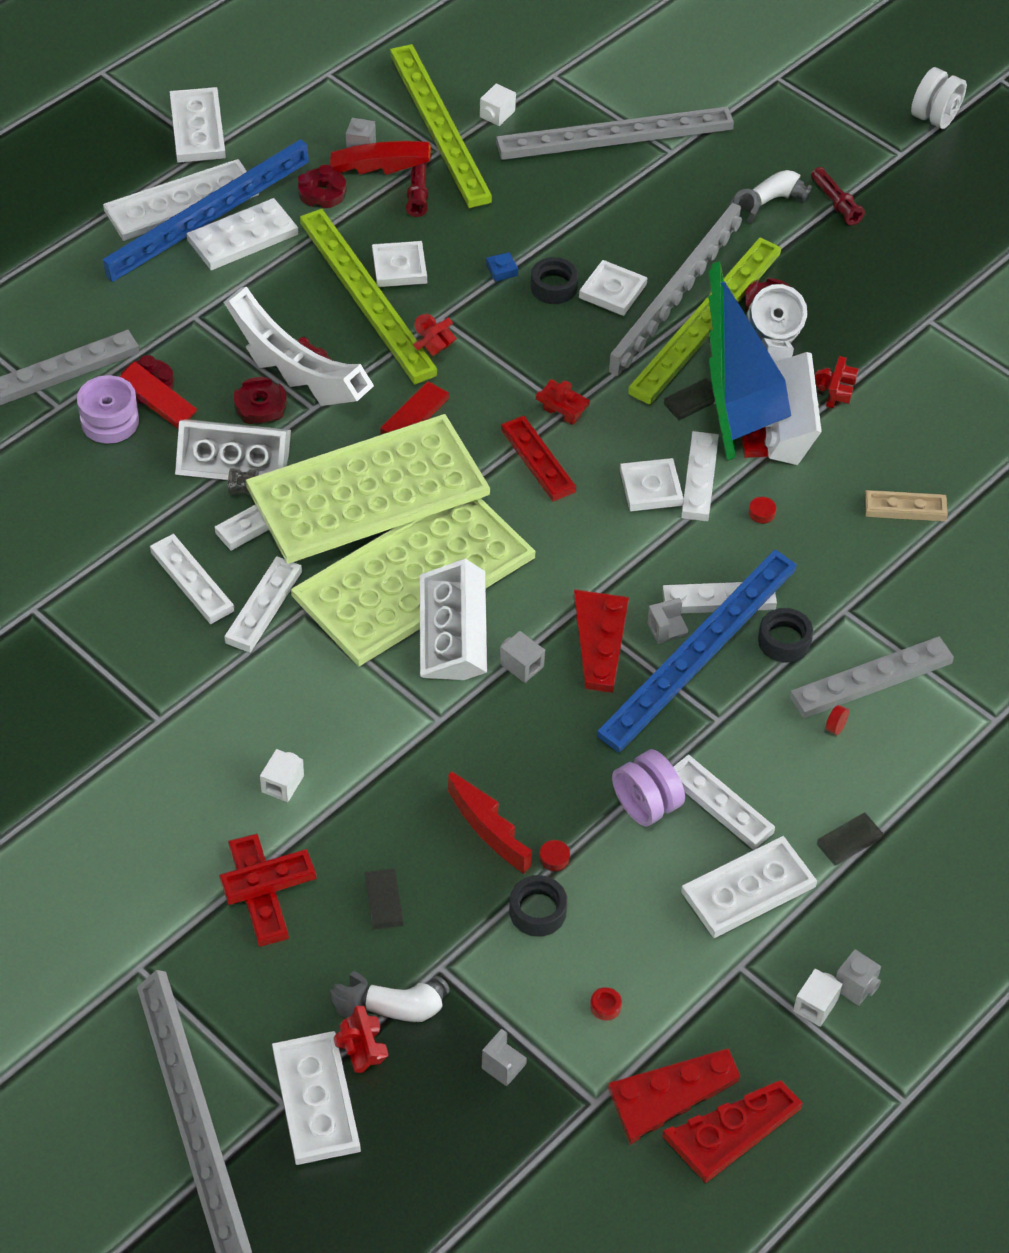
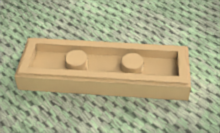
M865 490V517L929 521L947 520L946 495Z

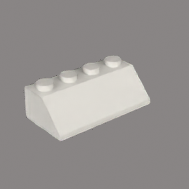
M809 352L775 362L786 381L791 416L765 427V445L768 447L769 458L794 465L800 463L822 432L812 353Z
M181 420L179 421L175 475L232 480L233 475L234 481L246 482V479L286 467L289 457L291 430Z
M462 559L421 574L420 676L433 679L466 680L487 673L485 571L467 559Z

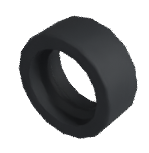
M549 257L535 263L531 269L530 289L537 299L548 304H561L575 296L578 286V270L574 264L559 257ZM552 275L563 277L568 282L563 285L552 286L543 283L541 279Z
M777 608L772 610L762 618L758 635L759 647L765 655L776 661L795 662L802 659L810 650L814 633L812 622L805 614L795 609ZM780 626L790 627L801 634L802 640L792 644L781 643L773 639L769 631Z
M533 875L523 878L515 884L510 893L509 915L513 925L521 932L530 936H546L558 930L566 919L567 895L563 886L556 880L547 876ZM544 894L555 901L556 910L550 916L543 918L531 917L521 910L520 902L528 895Z

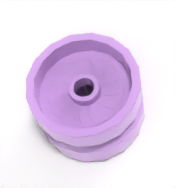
M112 375L98 376L87 381L80 388L77 394V404L81 427L87 437L95 442L105 444L118 443L136 432L139 425V415L135 389L130 382L122 377Z
M650 749L637 756L633 763L628 762L613 771L612 781L616 795L627 813L640 825L647 827L661 819L664 813L668 814L684 805L685 792L680 777L666 757L656 750Z

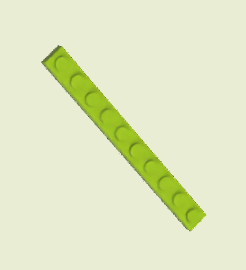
M410 44L390 49V57L468 208L492 203V195L415 48Z
M319 209L300 216V224L413 384L415 385L436 377V366L423 348L417 351L413 346L417 342L416 338L324 210Z
M759 238L723 279L738 303L745 296L748 286L754 281L759 280L781 253L780 246ZM708 297L629 386V395L651 405L709 338V331L713 330Z

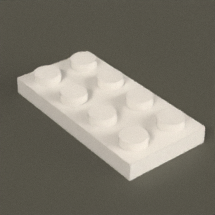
M217 87L170 91L177 162L226 158Z
M272 198L188 232L187 241L209 269L214 270L298 235V227L278 202Z
M782 836L682 885L681 893L712 937L716 938L815 888L817 880L786 838Z
M335 1031L272 1043L296 1165L361 1152L340 1051L334 1044L333 1037L336 1035Z

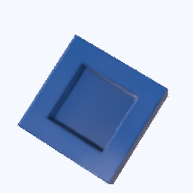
M510 252L486 258V266L495 282L518 276V267Z

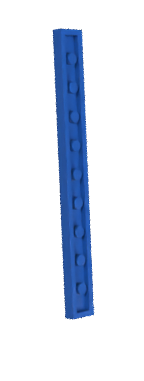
M300 139L289 145L284 150L210 193L205 198L192 204L134 241H131L116 252L111 253L103 259L106 277L111 282H114L186 238L188 232L209 224L309 162L307 144Z
M775 549L598 730L597 737L620 753L796 571L797 564Z

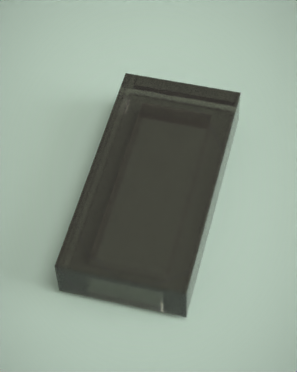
M707 378L664 398V405L678 420H682L716 403L712 383Z
M864 812L819 838L817 846L836 866L881 840L883 832Z
M395 868L365 872L373 930L403 926Z

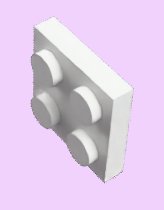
M422 241L372 245L378 287L427 283Z
M602 260L580 289L579 298L624 316L647 285V277Z
M673 458L620 464V474L630 511L683 506L684 498Z

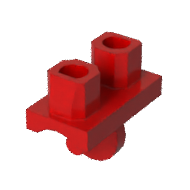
M426 313L418 316L414 323L417 333L424 337L415 342L413 346L417 351L425 347L431 356L434 357L442 349L448 348L457 339L449 330L453 322L448 317L437 324L434 317Z
M839 356L834 373L831 372L830 368L818 370L814 375L815 384L820 391L829 389L826 407L834 408L835 401L850 403L853 387L841 383L855 386L859 369L845 366L847 360L845 357Z
M550 379L545 388L536 394V400L543 403V409L547 412L555 413L557 411L564 415V421L571 425L575 424L581 418L583 411L589 406L590 400L572 391V384L567 380L559 384Z
M356 1006L354 1013L341 1022L339 1025L340 1032L333 1039L337 1048H345L347 1054L350 1055L354 1072L363 1073L370 1065L381 1064L388 1057L386 1044L375 1043L374 1037L380 1031L378 1017L367 1015L365 1006Z

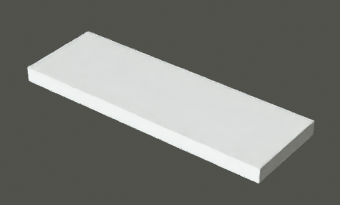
M239 159L105 203L103 204L104 211L122 240L125 241L147 233L247 171Z

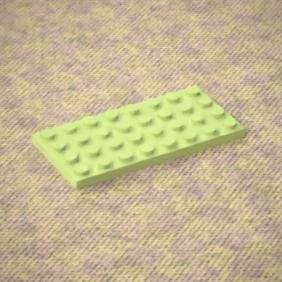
M446 414L246 479V487L287 564L490 495L489 485Z
M479 498L391 529L292 588L291 596L359 667L420 629L421 574L462 559H467L485 571L486 589L535 558V550L492 508Z

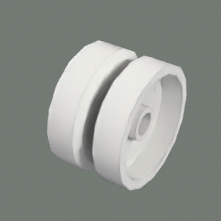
M933 67L924 76L915 93L911 107L912 115L921 120H927L930 117L932 125L945 129L954 119L963 102L967 86L966 81L957 76L948 78L947 72Z
M784 284L770 285L763 288L755 296L746 317L762 343L764 338L785 340L791 343L805 324L807 305L802 295L794 288Z

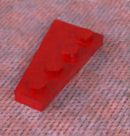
M574 589L573 597L576 607V621L579 631L585 689L613 693L629 597Z
M727 1048L610 1082L608 1090L631 1145L640 1140V1137L651 1130L654 1132L664 1126L666 1121L679 1114L681 1116L688 1112L692 1106L700 1101H706L739 1082L740 1074L730 1050Z
M779 1080L744 1095V1099L729 1104V1102L717 1107L716 1111L702 1117L700 1115L693 1117L687 1123L676 1128L672 1126L663 1130L662 1137L706 1184L802 1108L803 1102Z

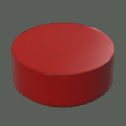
M767 497L754 498L750 502L749 516L755 522L769 523L775 518L776 504Z
M841 705L835 706L827 719L826 730L835 735L840 734L847 722L849 709Z
M550 840L542 845L540 849V862L544 868L550 871H560L569 864L570 850L564 842Z
M603 987L597 989L592 994L590 1009L595 1017L601 1020H612L620 1014L622 998L616 990Z

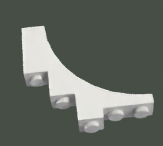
M247 287L240 288L224 301L225 306L248 340L249 344L246 348L259 368L277 366L289 387L308 385L321 406L358 401L374 386L361 364H345L332 361L314 353L293 339L270 318Z

